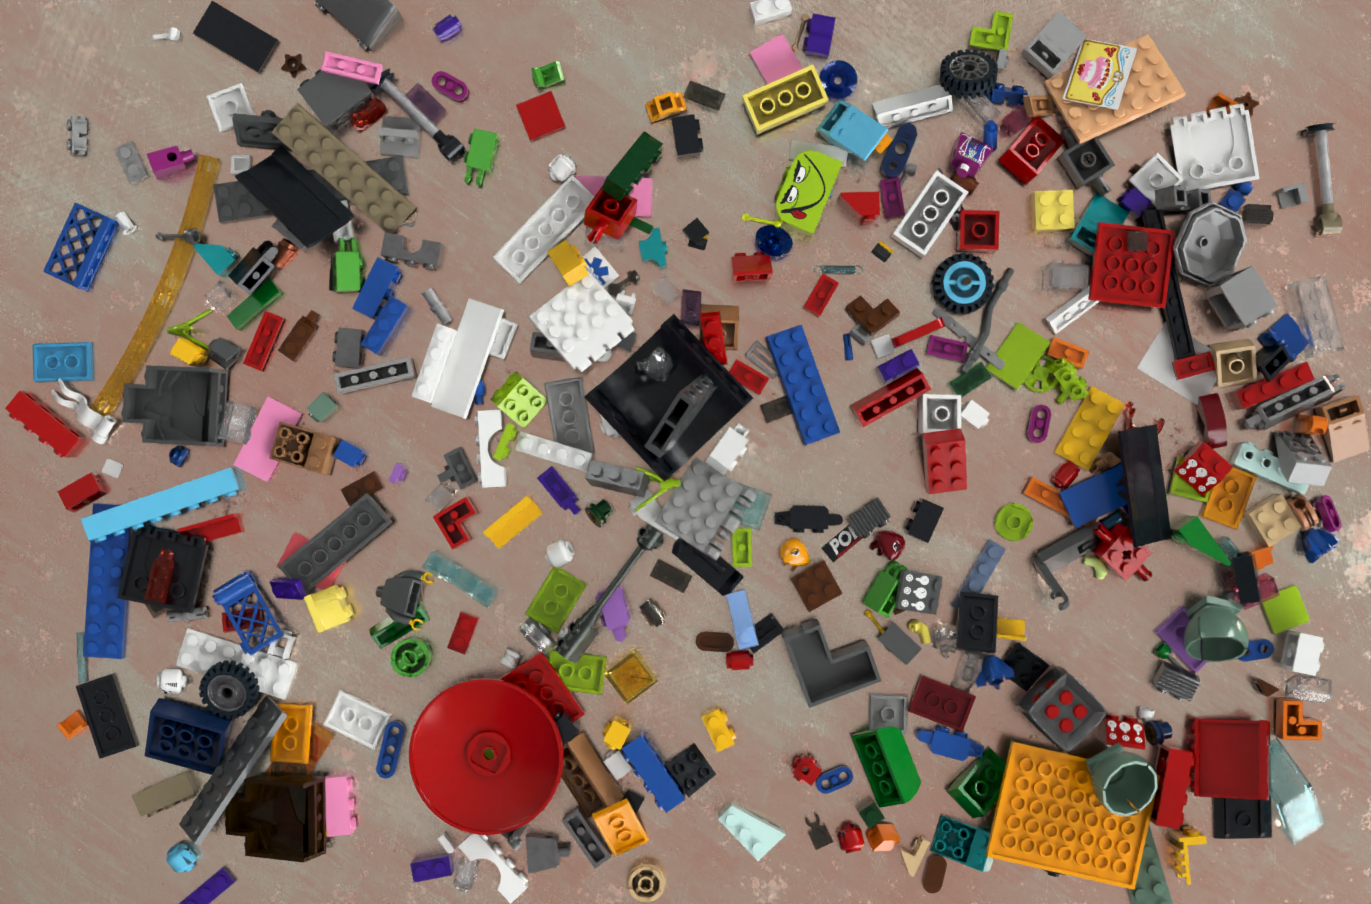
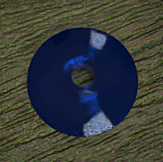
M835 60L826 64L819 76L826 95L835 99L849 96L857 85L855 69L849 63L841 60ZM835 78L841 79V83H840V84H836V83L834 82V79H835Z
M774 225L761 227L755 236L759 249L774 257L788 254L793 245L791 236L784 229Z

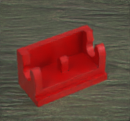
M91 472L57 491L66 510L74 513L107 494L98 477L95 478Z

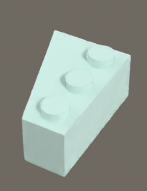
M732 802L718 814V820L757 861L786 835L785 830L774 826Z

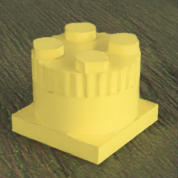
M337 585L304 597L317 633L351 620L350 616L354 615L351 605H347L345 600L347 594L343 586L339 588Z

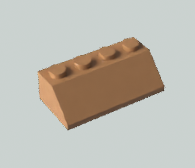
M583 732L575 735L563 746L564 764L561 778L587 818L592 817V814L617 803L623 798L620 789L616 786L608 770L602 764L599 756L595 753Z

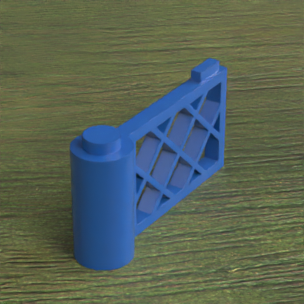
M248 570L213 590L214 595L212 597L217 605L221 604L242 640L240 646L245 654L249 653L252 656L284 636L259 591L254 577ZM255 592L257 596L256 605L247 604L248 596ZM235 604L242 605L239 616L233 615L230 607ZM246 606L255 608L252 619L243 617ZM258 609L265 610L267 614L265 622L256 620ZM242 619L251 621L248 632L242 631L240 628ZM255 622L264 624L261 635L252 633ZM268 625L274 626L277 632L271 638L265 636ZM251 635L260 637L258 646L253 649L249 644Z

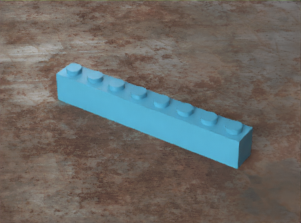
M230 467L82 518L81 521L88 541L94 540L95 543L106 540L107 535L113 534L115 537L126 533L124 529L132 527L135 530L144 527L143 523L151 521L152 524L163 520L162 516L168 514L170 517L179 515L182 509L188 508L190 511L199 508V503L206 501L207 504L219 501L217 497L223 495L226 498L237 494L236 491L240 490V486L234 469Z

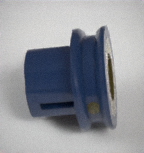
M1154 720L1152 723L1149 721L1145 724L1146 738L1152 746L1161 745L1165 739L1172 738V727L1167 721L1159 723Z

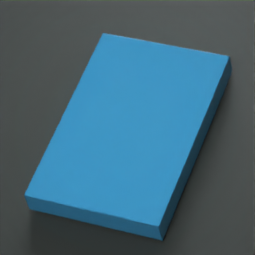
M92 342L33 344L34 382H57L59 378L62 381H93Z

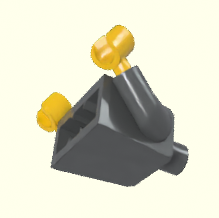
M403 571L395 575L394 578H388L384 587H377L376 596L381 598L380 605L386 607V613L393 621L406 626L409 624L414 630H421L415 628L414 623L416 621L423 623L421 619L412 620L411 617L414 618L423 584L420 580H424L427 585L433 584V581L426 580L427 576H434L432 572H426L423 575L421 572Z

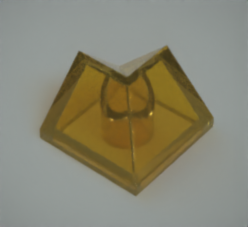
M635 650L604 673L627 705L658 682Z

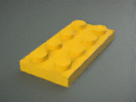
M1090 386L1088 395L1083 398L1053 453L1089 471L1125 404Z

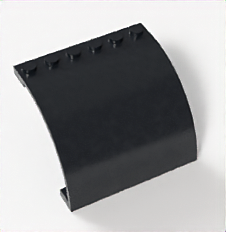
M673 314L631 357L603 382L593 388L585 396V399L665 482L747 405L753 397ZM663 354L667 355L665 360L668 359V361L662 360ZM705 373L717 386L716 390L675 445L662 457H657L644 447L677 394L701 374Z

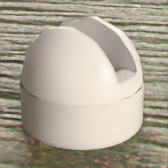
M1141 706L1139 707L1138 717L1142 721L1145 719V722H1149L1153 719L1155 710Z

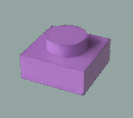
M396 463L388 481L398 484L399 481L402 482L407 472L405 471L406 466Z

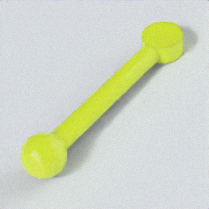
M747 213L742 215L743 221L751 220L772 224L775 227L781 226L779 220L771 221L751 217Z

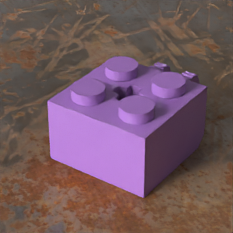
M619 585L603 606V614H601L600 618L603 627L606 626L607 630L612 629L615 640L622 642L626 636L624 626L628 624L630 615L622 585ZM606 589L599 590L598 595L595 597L596 603Z

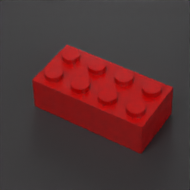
M1161 744L1159 747L1155 772L1160 778L1150 821L1157 826L1179 829L1184 821V813L1182 811L1183 806L1187 804L1188 796L1186 789L1191 783V775L1189 773L1190 767L1194 765L1195 758L1193 752L1183 747L1169 744Z

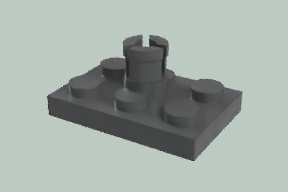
M262 111L261 116L233 114L232 121L237 145L278 149L282 145L286 150H291L271 133L283 119L276 118V114L273 111Z

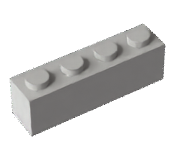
M410 357L333 374L337 393L339 394L416 377L413 360Z

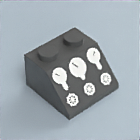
M901 570L895 608L936 615L943 577Z

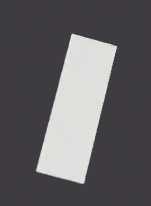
M571 175L501 247L493 258L521 284L549 255L547 251L560 244L584 219L585 209L595 196Z
M468 299L431 407L465 419L467 418L504 312L503 309Z

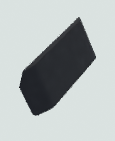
M680 538L674 543L672 553L722 596L731 593L743 579V575L721 556L717 560H713Z

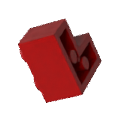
M469 496L464 497L433 516L452 550L471 540L462 522L478 513Z

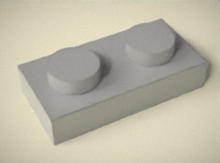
M132 141L114 148L130 184L149 177Z

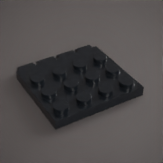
M148 525L138 528L137 531L133 530L117 598L193 613L209 545H205L206 537L192 534L190 538L189 533L173 531L171 538V530L156 527L153 533V526Z

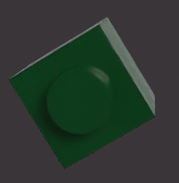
M873 799L856 808L868 828L885 819Z

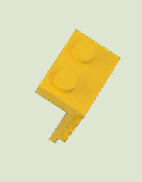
M1192 826L1183 827V830L1169 831V835L1174 838V842H1170V846L1175 850V854H1171V858L1176 861V865H1172V869L1177 873V877H1185L1186 884L1190 885L1187 845L1207 844L1206 835L1199 830L1194 829Z

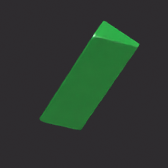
M269 279L226 316L233 326L240 330L283 293Z
M418 600L414 618L411 617V619H421L425 623L430 618ZM390 616L369 629L370 636L380 649L413 630L411 625L408 624L406 626L395 622ZM416 621L414 623L415 628H417L423 623Z

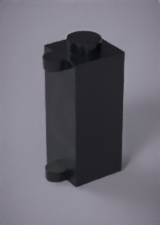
M1249 551L1238 552L1237 556L1232 558L1240 604L1260 602L1263 600L1255 554H1249Z

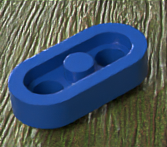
M1266 639L1250 640L1248 643V654L1237 659L1247 662L1268 658L1273 654L1274 646ZM1264 645L1267 647L1266 652H1262Z
M839 766L819 775L816 779V787L821 793H831L849 785L853 780V773L850 768ZM842 772L846 773V777L844 779H841L839 777L840 773ZM828 780L829 784L827 786H823L822 781Z

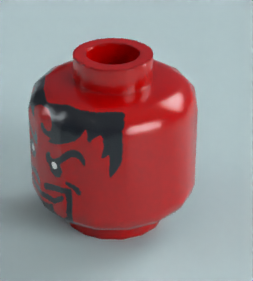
M853 824L842 826L843 830L837 833L840 849L846 851V854L861 851V847L864 846L861 828H854Z

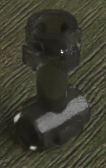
M636 270L627 272L628 277L619 283H610L607 292L612 297H617L618 293L631 283L634 285L639 283L638 281L641 278Z

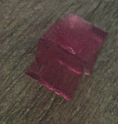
M1018 103L1015 110L1002 119L1003 123L1000 129L1005 135L1012 137L1029 124L1032 119L1027 117V113Z

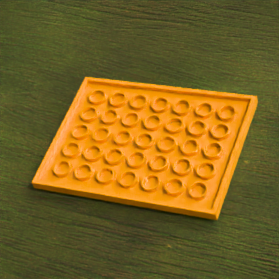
M1011 741L985 856L1135 890L1156 792L1152 801L1142 811L1137 810L1138 813L1125 817L1112 814L1103 807L1093 793L1092 779L1085 763L1088 760L1087 758ZM1157 775V787H1158L1159 778H1160L1159 775Z

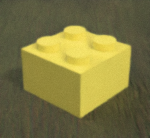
M1073 190L1034 191L1030 195L1032 233L1066 232L1075 228Z

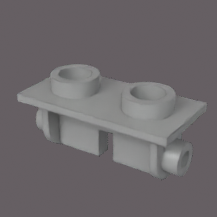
M72 114L70 119H67V131H70V139L67 138V150H70V156L73 155L74 151L77 152V155H85V152H87V138L79 137V134H87V120H85V116H77V119H74V114Z

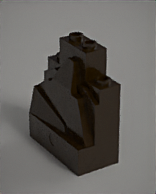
M283 774L280 776L255 775L245 778L244 793H235L225 808L226 835L245 837V856L304 863L326 854L325 777Z

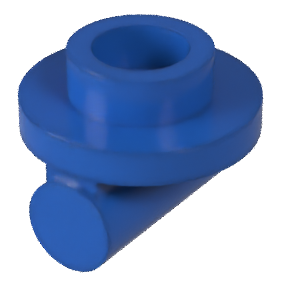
M181 446L172 448L169 452L170 463L181 467L190 450Z

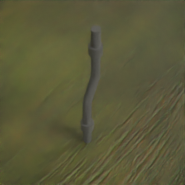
M1008 267L1002 279L998 280L995 285L996 289L985 307L982 333L973 349L969 350L966 356L967 360L961 369L965 374H968L973 363L978 360L979 352L990 334L993 308L1002 292H1005L1009 286L1008 282L1014 273L1012 268Z

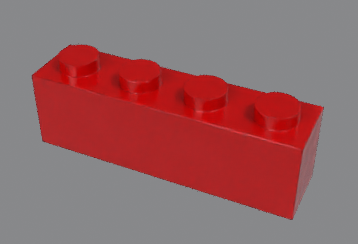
M1303 362L1280 371L1270 382L1263 378L1231 391L1230 395L1236 409L1240 410L1315 379L1308 362Z
M916 368L850 406L858 421L865 427L928 392L931 388L924 374Z
M19 391L5 408L10 412L8 415L17 422L21 421L24 424L23 427L28 432L37 434L39 436L38 440L47 446L53 447V452L61 458L63 456L71 457L85 440L26 391Z

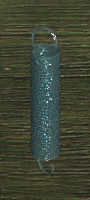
M821 265L822 273L856 274V266Z

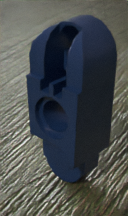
M905 123L899 127L881 162L880 170L888 178L899 177L905 168L917 137V130L913 124ZM895 146H902L905 152L898 154L895 151ZM894 163L896 165V168L891 169L889 167V164Z

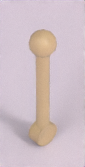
M804 13L801 17L802 22L795 43L791 46L794 52L799 49L798 43L804 25L809 18L807 13Z

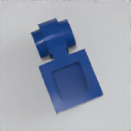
M1250 181L1236 183L1234 186L1237 188L1236 192L1230 188L1218 204L1237 212L1246 201L1241 195L1247 196L1254 188Z

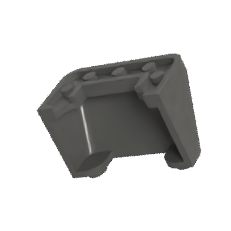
M315 0L316 2L314 3L319 10L330 12L359 39L357 43L365 50L369 48L373 51L403 18L398 9L388 0Z

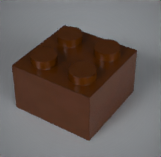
M824 559L789 577L808 612L843 594Z

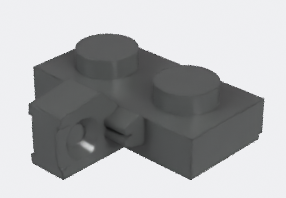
M461 447L443 455L448 465L444 466L446 471L437 475L440 482L450 478L451 482L456 480L459 488L463 489L478 481Z

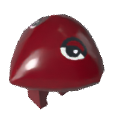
M881 531L877 533V540L871 543L870 549L878 548L877 555L881 556L884 554L887 559L894 561L903 553L905 539L895 531Z

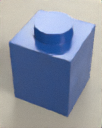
M343 439L333 457L354 468L357 465L361 466L366 456L363 455L365 450Z

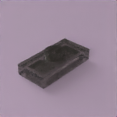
M786 396L760 405L766 423L792 414Z

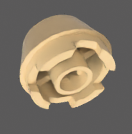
M640 864L634 867L627 877L628 892L637 901L652 902L658 899L664 891V875L654 865Z

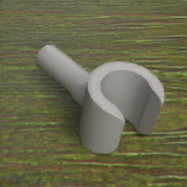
M909 163L905 166L903 176L900 179L901 186L908 174L915 175L917 165Z

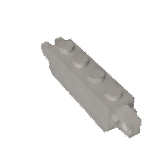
M1338 374L1327 378L1326 376H1321L1259 405L1255 412L1251 413L1252 417L1245 420L1244 425L1247 430L1258 427L1264 431L1332 399L1333 395L1343 391L1346 386L1344 383L1336 387L1331 386V383L1336 382L1340 378Z

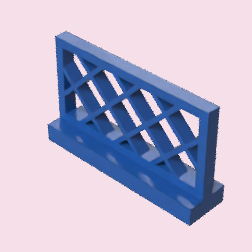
M74 203L43 272L78 289L88 291L116 231L118 222L78 203ZM79 209H82L86 218L77 221V212ZM97 217L101 218L102 221L99 227L93 228L91 220ZM87 222L90 230L81 233L79 225ZM75 227L78 235L69 238V230ZM91 234L93 240L91 244L86 246L83 237ZM79 239L82 248L74 251L71 242ZM67 244L70 253L62 256L60 249L63 245ZM83 252L84 260L77 263L75 254ZM71 257L74 265L65 268L63 259ZM59 262L62 270L56 273L52 272L53 264ZM73 269L77 273L74 281L69 280L67 274L68 271Z

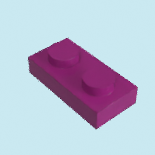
M899 177L880 180L886 219L905 216Z
M930 335L926 354L964 362L968 343Z

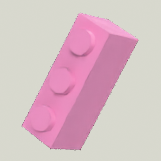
M349 774L325 776L327 837L351 835L354 829H356V818L352 815L355 802L354 798H351L350 792L353 790V781L349 779Z

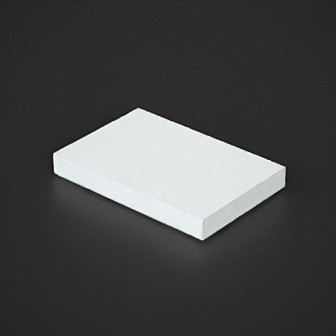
M340 689L323 725L375 750L392 714Z

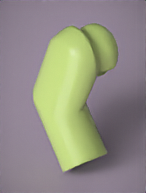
M1084 556L1083 564L1094 567L1096 578L1104 579L1108 574L1105 564L1098 558Z

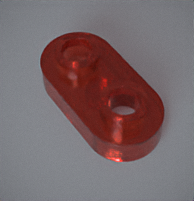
M379 99L371 100L352 115L350 119L351 125L355 130H364L384 115L386 106Z

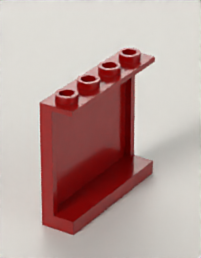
M1195 718V722L1191 723V733L1195 734V742H1191V752L1194 753L1195 758L1194 765L1191 767V773H1194V781H1191V792H1194V796L1269 800V721Z

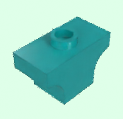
M659 227L653 228L648 239L638 241L642 262L653 261L657 263L659 269L665 268L667 264L664 253L668 252L666 241L662 242Z

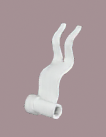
M59 378L57 382L60 385L61 391L79 403L61 398L52 389L51 394L56 402L75 410L77 420L93 430L92 440L96 443L104 444L116 420L112 416L106 415L103 417L101 414L91 410L87 405L85 396L67 389Z

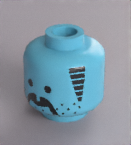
M178 843L168 850L166 861L175 872L180 873L184 871L186 873L194 867L193 863L196 856L186 844L180 845Z

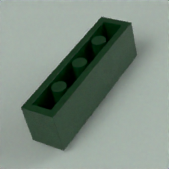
M644 131L606 177L601 189L620 202L625 196L629 197L634 190L633 185H638L644 177L642 174L644 172L647 174L651 169L652 161L657 162L662 154L660 149L663 143Z

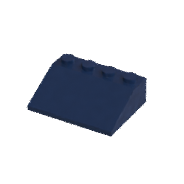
M159 698L150 711L145 757L212 775L225 756L233 718L226 719V716L220 718L219 714L214 715L209 711Z

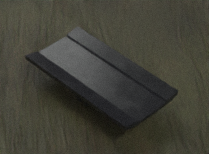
M282 145L269 157L249 170L235 175V178L307 248L318 244L346 225L354 217V214Z
M1154 424L1118 431L1123 477L1116 486H1123L1125 490L1124 492L1119 491L1117 494L1127 501L1133 547L1137 548L1146 544L1172 539L1157 426Z
M1270 722L1269 800L1213 798V838H1272Z

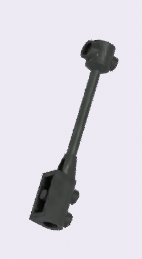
M650 524L638 530V537L636 538L638 547L597 603L580 618H577L575 622H571L568 625L566 635L557 640L555 650L560 655L575 664L579 661L599 633L593 627L601 613V609L645 550L652 551L661 547L663 544V534Z

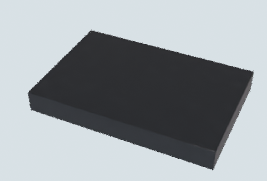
M959 592L956 650L995 654L998 595Z

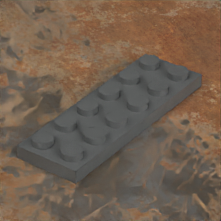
M366 493L278 567L288 579H300L305 592L308 593L389 526L392 521L371 495Z

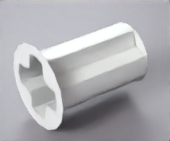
M124 211L115 216L116 221L124 231V235L132 233L137 228V226L132 224Z

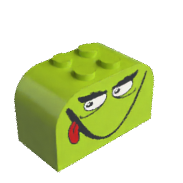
M807 150L798 154L793 160L791 167H786L782 177L785 182L783 185L779 184L775 197L778 198L775 206L777 220L784 227L812 238L843 162L814 150Z

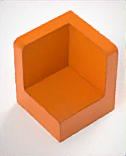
M1218 92L1211 99L1206 113L1210 115L1209 110L1226 107L1227 114H1230L1229 106L1239 103Z
M1273 545L1248 550L1249 554H1255L1257 570L1264 569V566L1274 563L1270 551L1274 549Z
M76 710L56 726L69 740L76 737L89 725L79 710Z
M876 824L866 834L873 851H890L901 841L893 824Z

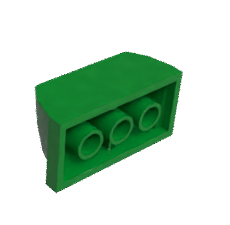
M890 726L851 735L879 808L909 802L918 792L921 780L902 731L899 728Z

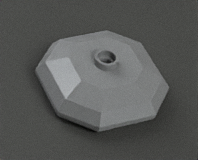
M1213 201L1188 212L1173 246L1179 273L1209 287L1231 276L1247 241L1242 216Z

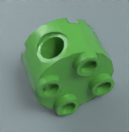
M410 637L400 641L391 652V665L393 669L404 677H416L422 674L432 661V652L429 645L418 637Z

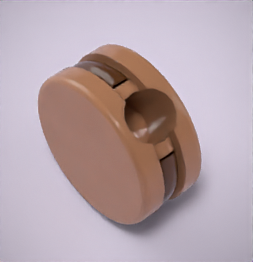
M1298 493L1291 499L1286 500L1302 526L1300 530L1306 531L1318 524L1319 521L1315 510L1303 495Z

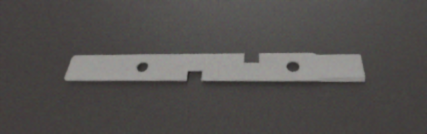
M938 306L932 311L936 318L942 317L948 328L960 338L966 337L965 342L972 348L978 340ZM983 345L979 353L1001 370L1006 363Z

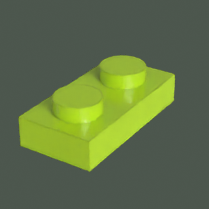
M507 423L494 453V459L502 461L503 458H507L510 448H508L510 440L514 441L518 430H515L516 425Z
M737 528L732 534L733 567H752L751 528Z

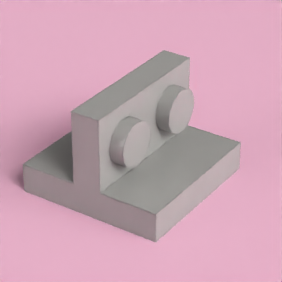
M383 116L382 127L378 128V136L381 138L380 154L419 158L421 126L413 118Z

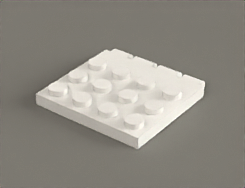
M1243 103L1229 106L1230 114H1227L1226 107L1209 110L1210 118H1207L1206 111L1190 113L1191 121L1189 122L1187 121L1186 114L1172 117L1173 125L1169 126L1176 169L1185 179L1179 186L1186 187V191L1197 188L1209 189L1260 179L1249 110L1245 111Z
M587 271L589 275L572 286H567L529 316V320L573 370L577 368L581 373L592 365L588 358H591L594 362L607 353L604 346L611 350L622 341L618 336L619 334L626 338L635 331L631 325L633 320L589 271Z

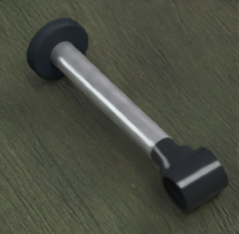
M390 69L383 71L379 85L372 83L370 89H374L375 94L384 90L438 143V150L447 160L452 162L465 149L463 144L453 135L450 136L448 134L446 136L391 82L394 73H390Z

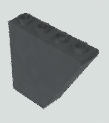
M705 373L701 374L677 394L644 447L657 457H662L675 445L716 390L717 386Z

